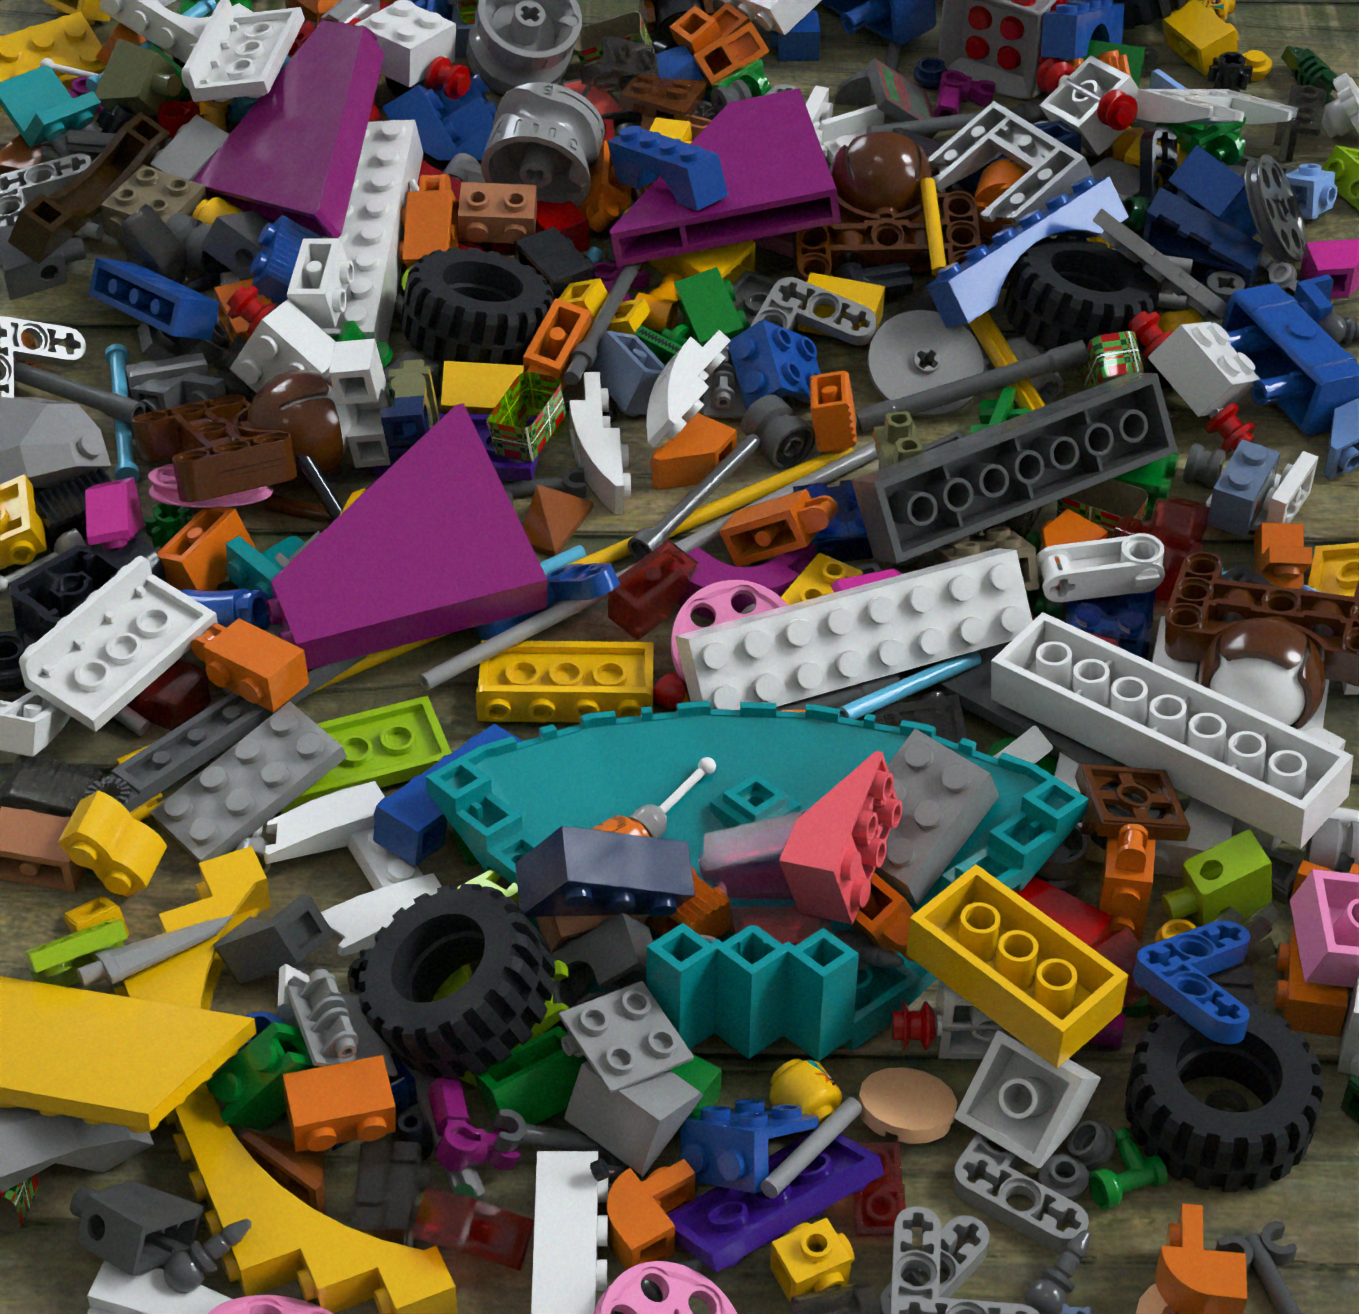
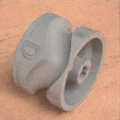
M479 0L475 11V24L471 27L466 42V55L474 74L479 73L487 87L503 95L509 90L527 83H560L566 74L582 27V14L576 0Z
M544 82L527 83L509 90L498 103L493 129L488 137L482 157L481 172L485 183L536 185L537 201L564 203L571 200L578 207L589 194L591 186L589 168L597 164L605 134L604 123L600 113L588 99L567 87Z

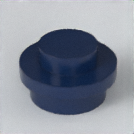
M936 57L922 58L914 69L913 77L915 81L926 88L938 87L942 73L947 71L945 62Z

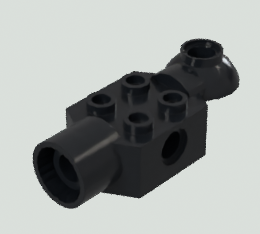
M132 538L124 546L111 551L76 545L10 582L9 587L16 629L0 632V691L10 692L22 688L25 684L19 659L29 645L36 643L54 628L61 618L68 616L86 601L92 592L99 590L123 566L131 563L136 557L143 556L148 559L152 574L166 582L165 570L156 552L139 538Z

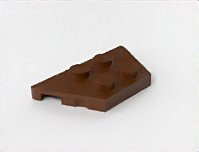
M640 74L638 77H634L620 93L619 108L638 112L652 118H659V115L663 114L674 116V120L688 121L707 95L708 81L667 79L650 74Z

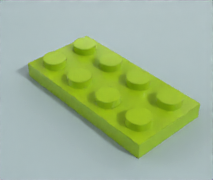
M428 695L317 723L318 726L342 745L347 757L280 812L281 814L286 813L311 800L373 781L381 788L411 780L413 777L421 775L437 764L443 756L450 755L452 752Z

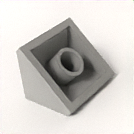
M586 1061L581 1065L564 1119L643 1177L703 1097V1094L670 1070L609 1094L590 1063Z

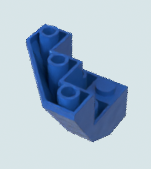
M469 70L471 78L470 88L465 95L457 100L447 98L444 95L443 89L434 92L432 88L428 90L421 85H417L382 108L389 120L415 119L423 152L441 162H450L455 155L466 153L473 156L478 162H482L488 137L493 129L497 107L492 100L489 102L486 98L485 93L489 89L479 73L473 75Z

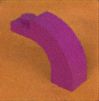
M810 542L807 547L780 554L768 563L753 567H737L725 564L699 547H696L668 567V598L682 607L700 589L726 580L754 582L765 586L781 597L815 558L816 545ZM746 594L736 595L731 600L733 609L738 613H741L747 606L755 604L754 600ZM699 607L692 611L696 615L715 620L714 613L708 608Z

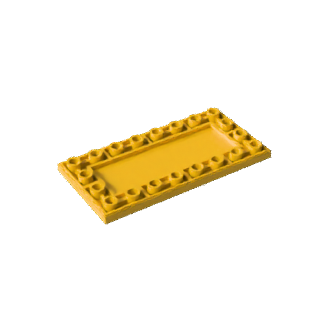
M0 976V1108L22 1107L39 1110V1113L43 1116L66 1115L82 1118L87 1124L109 1123L126 1126L129 1131L135 1133L149 1132L154 1130L159 1125V1122L176 1106L184 1103L188 1095L204 1081L210 1079L213 1075L212 1073L229 1058L235 1056L238 1050L256 1034L255 1018Z

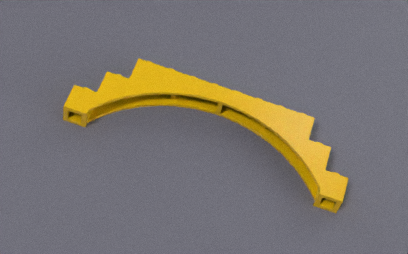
M252 846L200 862L199 869L202 882L195 884L199 901L159 914L161 934L204 921L234 915L216 936L124 978L121 981V986L114 988L115 995L210 1010L214 992L225 966L213 945L249 916L255 918L259 912L271 908L267 877ZM207 1081L200 1084L186 1097L184 1103L176 1106L163 1118L166 1125L175 1123L178 1133L173 1134L172 1137L181 1163L190 1161L194 1169L193 1172L188 1173V1178L196 1201L200 1202L206 1199L210 1211L204 1212V1218L211 1238L217 1233H222L223 1228L237 1221L249 1219L252 1223L251 1228L241 1242L236 1246H231L230 1250L220 1257L229 1283L238 1280L244 1296L257 1295L298 1280L305 1301L308 1302L314 1299L316 1305L332 1313H337L374 1299L379 1314H458L456 1286L437 1245L421 1250L381 1240L347 1227L308 1206L277 1183L251 1157L234 1135L229 1124L223 1122L220 1115L221 1110L214 1095L209 1092L205 1084Z

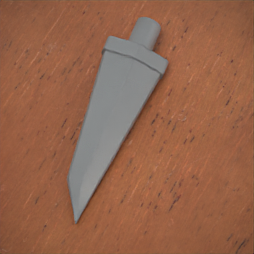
M234 915L204 921L108 951L98 952L95 954L96 962L77 968L79 980L83 987L103 979H107L111 984L120 982L134 973L216 936Z

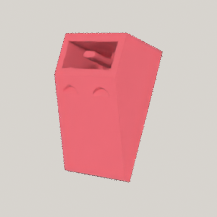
M875 751L795 821L779 862L799 913L853 924L859 908L866 906L871 891L870 880L875 868L882 866L887 851V838L891 828H896L899 825L902 816V802L897 798L893 785L894 777L888 770L883 752Z

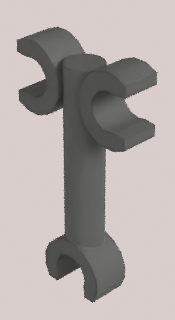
M579 467L567 469L562 477L538 478L532 481L500 480L512 506L513 497L534 495L537 484L580 498L586 497L584 469Z
M510 1109L499 1110L493 1120L494 1127L504 1128L510 1132H499L493 1143V1148L498 1151H514L520 1143L564 1151H598V1159H603L607 1165L623 1166L621 1160L580 1130L578 1133L526 1124L524 1118L519 1113ZM609 1176V1183L613 1184L618 1176Z
M1274 1221L1268 1223L1263 1228L1261 1236L1254 1233L1242 1238L1238 1235L1229 1234L1222 1236L1217 1241L1215 1251L1246 1254V1272L1248 1273L1252 1264L1278 1314H1304L1301 1313L1276 1265L1283 1266L1292 1262L1297 1250L1294 1243L1286 1246H1277L1272 1242L1282 1238L1285 1229L1283 1222Z

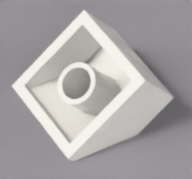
M1005 1029L997 1030L954 1118L1033 1166L1041 1168L1080 1121L1101 1077L1070 1059L1066 1060L1056 1069Z

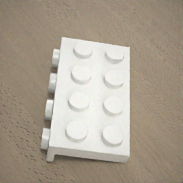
M220 0L185 66L182 68V81L187 89L189 88L193 102L208 100L224 102L234 97L248 96L250 98H259L268 94L305 20L301 7L235 15L230 0Z
M138 556L131 563L123 566L99 590L92 592L86 601L68 616L61 618L55 627L36 643L29 645L19 659L25 687L97 732L189 651L193 639L205 633L214 623L218 624L217 615L214 611L153 575L150 561L143 556Z

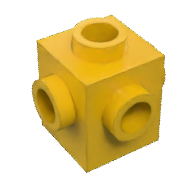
M824 1218L813 1224L801 1223L789 1230L785 1236L772 1241L770 1269L793 1309H796L816 1299L822 1301L829 1300L840 1294L849 1285L851 1263L854 1262L855 1258L847 1237L843 1233L837 1234L828 1218Z

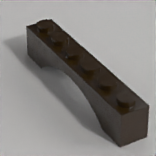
M139 112L120 128L100 155L74 181L55 193L39 194L19 212L8 243L40 264L102 211L101 204L142 165L151 167L150 163L160 149L164 148L170 132L142 112Z

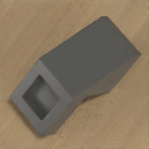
M145 322L137 329L142 353L154 360L203 353L207 364L228 361L233 356L228 339L229 335L218 323L214 326L211 340L171 336Z
M195 374L139 384L131 388L133 399L145 404L146 413L227 396L224 379Z
M302 894L266 923L249 916L217 941L213 947L235 981L242 984L276 972L284 964L289 966L298 964L331 938L334 933L312 897Z

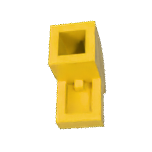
M598 278L570 283L558 299L590 310L592 325L608 296V292L602 280ZM645 298L622 302L607 331L634 335L651 311Z

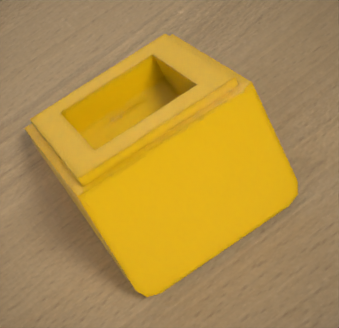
M103 895L62 915L72 933L116 918L122 920L127 936H129L120 907Z

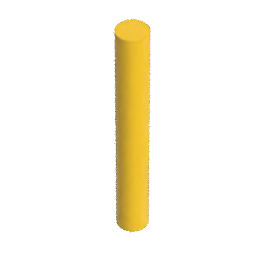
M924 178L920 182L930 262L932 274L938 276L937 272L946 267L936 185L933 178Z

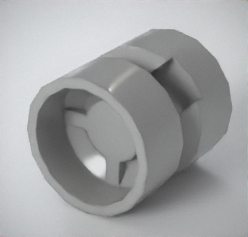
M1328 818L1307 841L1304 860L1327 867L1333 871L1349 873L1353 863L1359 865V822L1351 821L1346 827H1342L1339 819Z

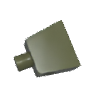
M117 39L95 94L101 101L100 105L111 111L116 104H121L137 114L142 112L144 115H154L158 113V107L164 103L166 96L174 97L179 94L181 80L176 75V69L155 51L123 39Z

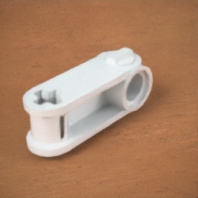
M1146 533L1053 545L1044 548L1036 555L1038 574L1043 576L1044 579L1042 586L1044 595L1053 602H1068L1131 593H1147L1156 589L1165 577V570L1162 565L1164 545L1158 538ZM1055 557L1059 559V562H1057V564L1055 561ZM1058 584L1061 590H1057L1056 586Z

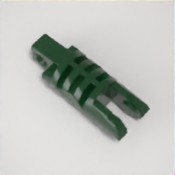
M1287 46L1281 58L1292 70L1291 75L1323 107L1335 100L1330 93L1332 90L1337 92L1333 79L1339 76L1310 49L1303 50L1302 48Z

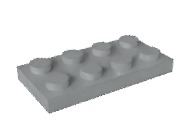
M289 701L150 813L155 822L194 860L200 863L228 854L238 846L242 839L253 834L342 762L347 755L342 745Z

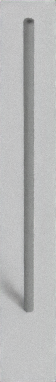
M875 440L746 507L804 490L815 485L816 489L878 457L875 449ZM733 514L616 573L620 585L609 593L592 600H564L419 675L421 686L428 691L678 561L694 548L699 547L701 549L722 538L719 531Z

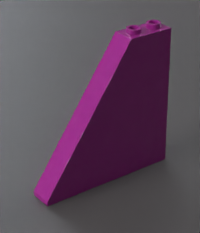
M325 20L320 22L278 74L269 93L257 100L194 178L193 182L205 185L208 201L214 197H221L244 212L258 211L271 223H274L281 215H284L320 236L327 238H339L341 236L385 54L375 42L377 40L376 35L369 28L363 25H348L344 22L336 23Z
M800 88L729 102L690 143L691 145H698L703 149L718 153L728 192L727 197L697 211L677 204L670 188L660 176L609 231L616 267L841 222L837 189Z
M464 403L455 405L271 580L272 599L266 600L272 625H280L282 631L279 632V638L304 650L307 670L547 608V577Z

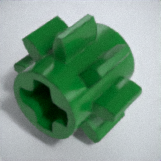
M160 503L153 507L154 518L145 519L147 536L152 537L154 547L160 546L162 548L194 517L192 516L191 507Z

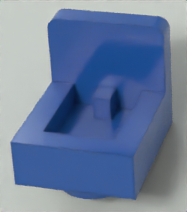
M1328 274L1297 282L1294 298L1298 301V305L1317 324L1322 318L1332 314L1333 305L1329 300L1334 280Z

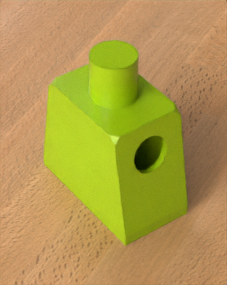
M1248 829L1187 859L1182 864L1183 888L1161 896L1162 905L1169 920L1181 919L1192 914L1199 927L1221 920L1241 925L1272 915V863L1252 831Z

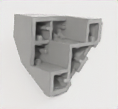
M38 397L0 398V484L25 474L32 483L33 488H52L53 486L58 487L61 482L66 484L68 480L74 481L76 476L89 474L91 471L96 472L99 468L106 471L111 467L101 429L78 404Z
M22 1107L0 1108V1192L7 1191L54 1163L105 1173L153 1146L154 1143L149 1132H131L126 1126L109 1123L92 1125L85 1123L82 1118L66 1115L43 1116L39 1113V1110Z

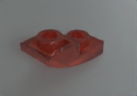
M900 1142L857 1143L880 1157L884 1174L868 1183L862 1191L851 1194L855 1237H893L896 1217L902 1210L906 1209L905 1184H902Z

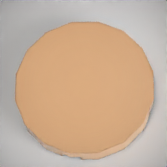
M906 1067L885 1068L870 1074L862 1082L858 1099L862 1106L860 1117L872 1131L884 1137L886 1132L898 1135L897 1141L906 1144L929 1143L944 1137L950 1131L951 1124L954 1123L957 1100L952 1089L941 1079L925 1071Z

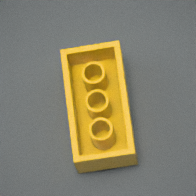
M977 864L972 866L910 917L906 955L1056 1069L1122 1012L1128 974Z

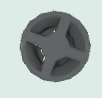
M743 80L734 81L727 88L724 86L716 87L711 92V103L716 116L729 102L752 98L750 89Z
M1228 271L1212 273L1206 283V288L1227 304L1233 292L1245 287L1244 280L1239 275ZM1208 310V312H1207L1208 314H1210V315H1212V316H1214V317L1219 318V317H1218L1217 315H1215L1213 312H1211L1210 310Z
M1193 443L1185 465L1183 481L1188 483L1195 481L1203 482L1207 488L1213 489L1221 476L1226 451L1216 449L1212 452L1205 450L1201 444Z

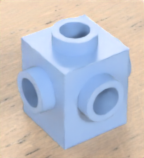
M1301 164L1299 169L1285 174L1294 191L1303 219L1318 218L1319 214L1333 208L1337 197V186L1334 184L1335 172L1321 170L1322 166L1318 164Z

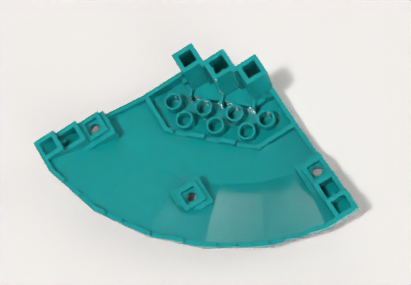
M711 701L677 703L676 712L653 714L650 706L641 707L640 716L616 718L615 710L588 713L580 716V724L558 731L553 724L539 728L538 737L517 743L515 738L511 736L481 745L425 776L426 791L485 871L494 870L511 884L513 882L517 884L515 863L561 826L591 829L616 815L629 817L637 808L643 805L654 804L660 806L698 769V763L702 758H712L716 763L714 773L704 775L665 813L667 828L661 838L688 842L691 866L697 872L698 877L712 888H721L729 897L731 902L730 930L709 943L684 923L663 936H658L656 930L652 931L650 926H648L653 942L646 946V987L689 1050L715 1033L746 1058L750 1059L784 1035L818 1062L842 1045L853 1051L892 1022V1011H901L902 1001H905L907 1006H909L938 978L917 962L905 959L899 952L896 954L904 960V964L900 967L885 969L869 965L864 970H858L859 953L833 934L840 930H850L862 936L848 923L799 913L779 859L795 821L875 751L883 752L886 764L888 765L915 728L988 771L1000 795L920 904L917 906L906 899L916 913L975 864L1011 890L1016 888L1022 891L1085 816L1089 798L1036 764L1006 753H1002L999 759L976 751L977 743L962 738L959 744L935 736L936 727L928 724L902 720L900 727L875 723L876 715L865 714L864 721L839 717L840 709L815 704H806V712L776 711V703L740 702V710L711 709ZM527 917L542 935L536 917ZM596 977L585 987L590 994L599 991L610 992L598 986Z

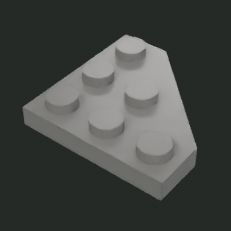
M1101 208L1092 219L1094 223L1104 229L1100 235L1102 239L1135 264L1138 261L1142 263L1144 271L1177 296H1180L1183 291L1188 293L1190 297L1186 303L1203 316L1208 310L1221 319L1225 315L1228 306L1226 302Z

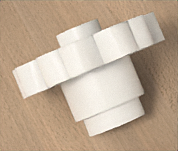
M1346 72L1333 79V84L1339 98L1324 105L1325 110L1318 113L1319 119L1330 138L1336 135L1342 137L1354 129L1359 133V88L1352 77H1349Z

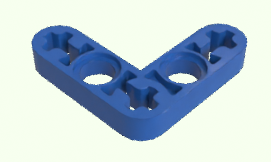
M611 563L569 564L546 574L548 580L547 607L557 601L592 600L617 588L620 582ZM543 609L475 626L474 629L481 641L488 640L525 621Z
M1221 920L1145 946L1138 951L1133 970L1134 980L1207 1038L1221 1044L1239 1043L1246 1034L1250 1017L1249 1010L1244 1004L1207 976L1245 961L1251 938L1250 933L1238 923Z

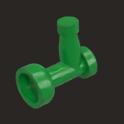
M1127 1128L1115 1131V1147H1118L1121 1159L1127 1170L1115 1174L1110 1169L1101 1168L1089 1174L1088 1184L1091 1195L1097 1206L1103 1211L1117 1207L1122 1201L1123 1193L1148 1184L1158 1187L1166 1184L1168 1181L1167 1170L1161 1158L1153 1155L1144 1159L1140 1150L1132 1141V1136Z

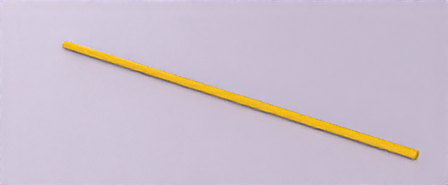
M850 447L842 453H824L699 507L665 540L766 497L853 452L854 449ZM632 537L569 564L614 563L632 555L628 548V541ZM448 634L368 654L365 658L312 693ZM148 746L115 760L116 765L119 766Z

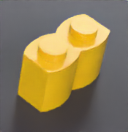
M99 790L79 801L58 841L71 861L79 866L92 869L110 892L125 897H130L147 888L167 848L166 843L158 833L146 824L133 819L129 811L120 802Z

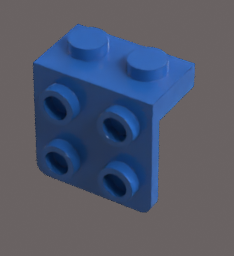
M762 319L731 339L728 346L746 410L751 404L766 395H777L779 397L788 395L810 404L809 377L821 373L816 359L817 349L808 337Z
M761 1099L736 1100L735 1108L726 1106L700 1108V1115L686 1118L680 1126L681 1160L685 1159L694 1170L695 1182L751 1193L762 1192L761 1182L769 1176L768 1139L817 1128L818 1116L802 1114V1107L798 1105L772 1106V1109L765 1108V1101Z

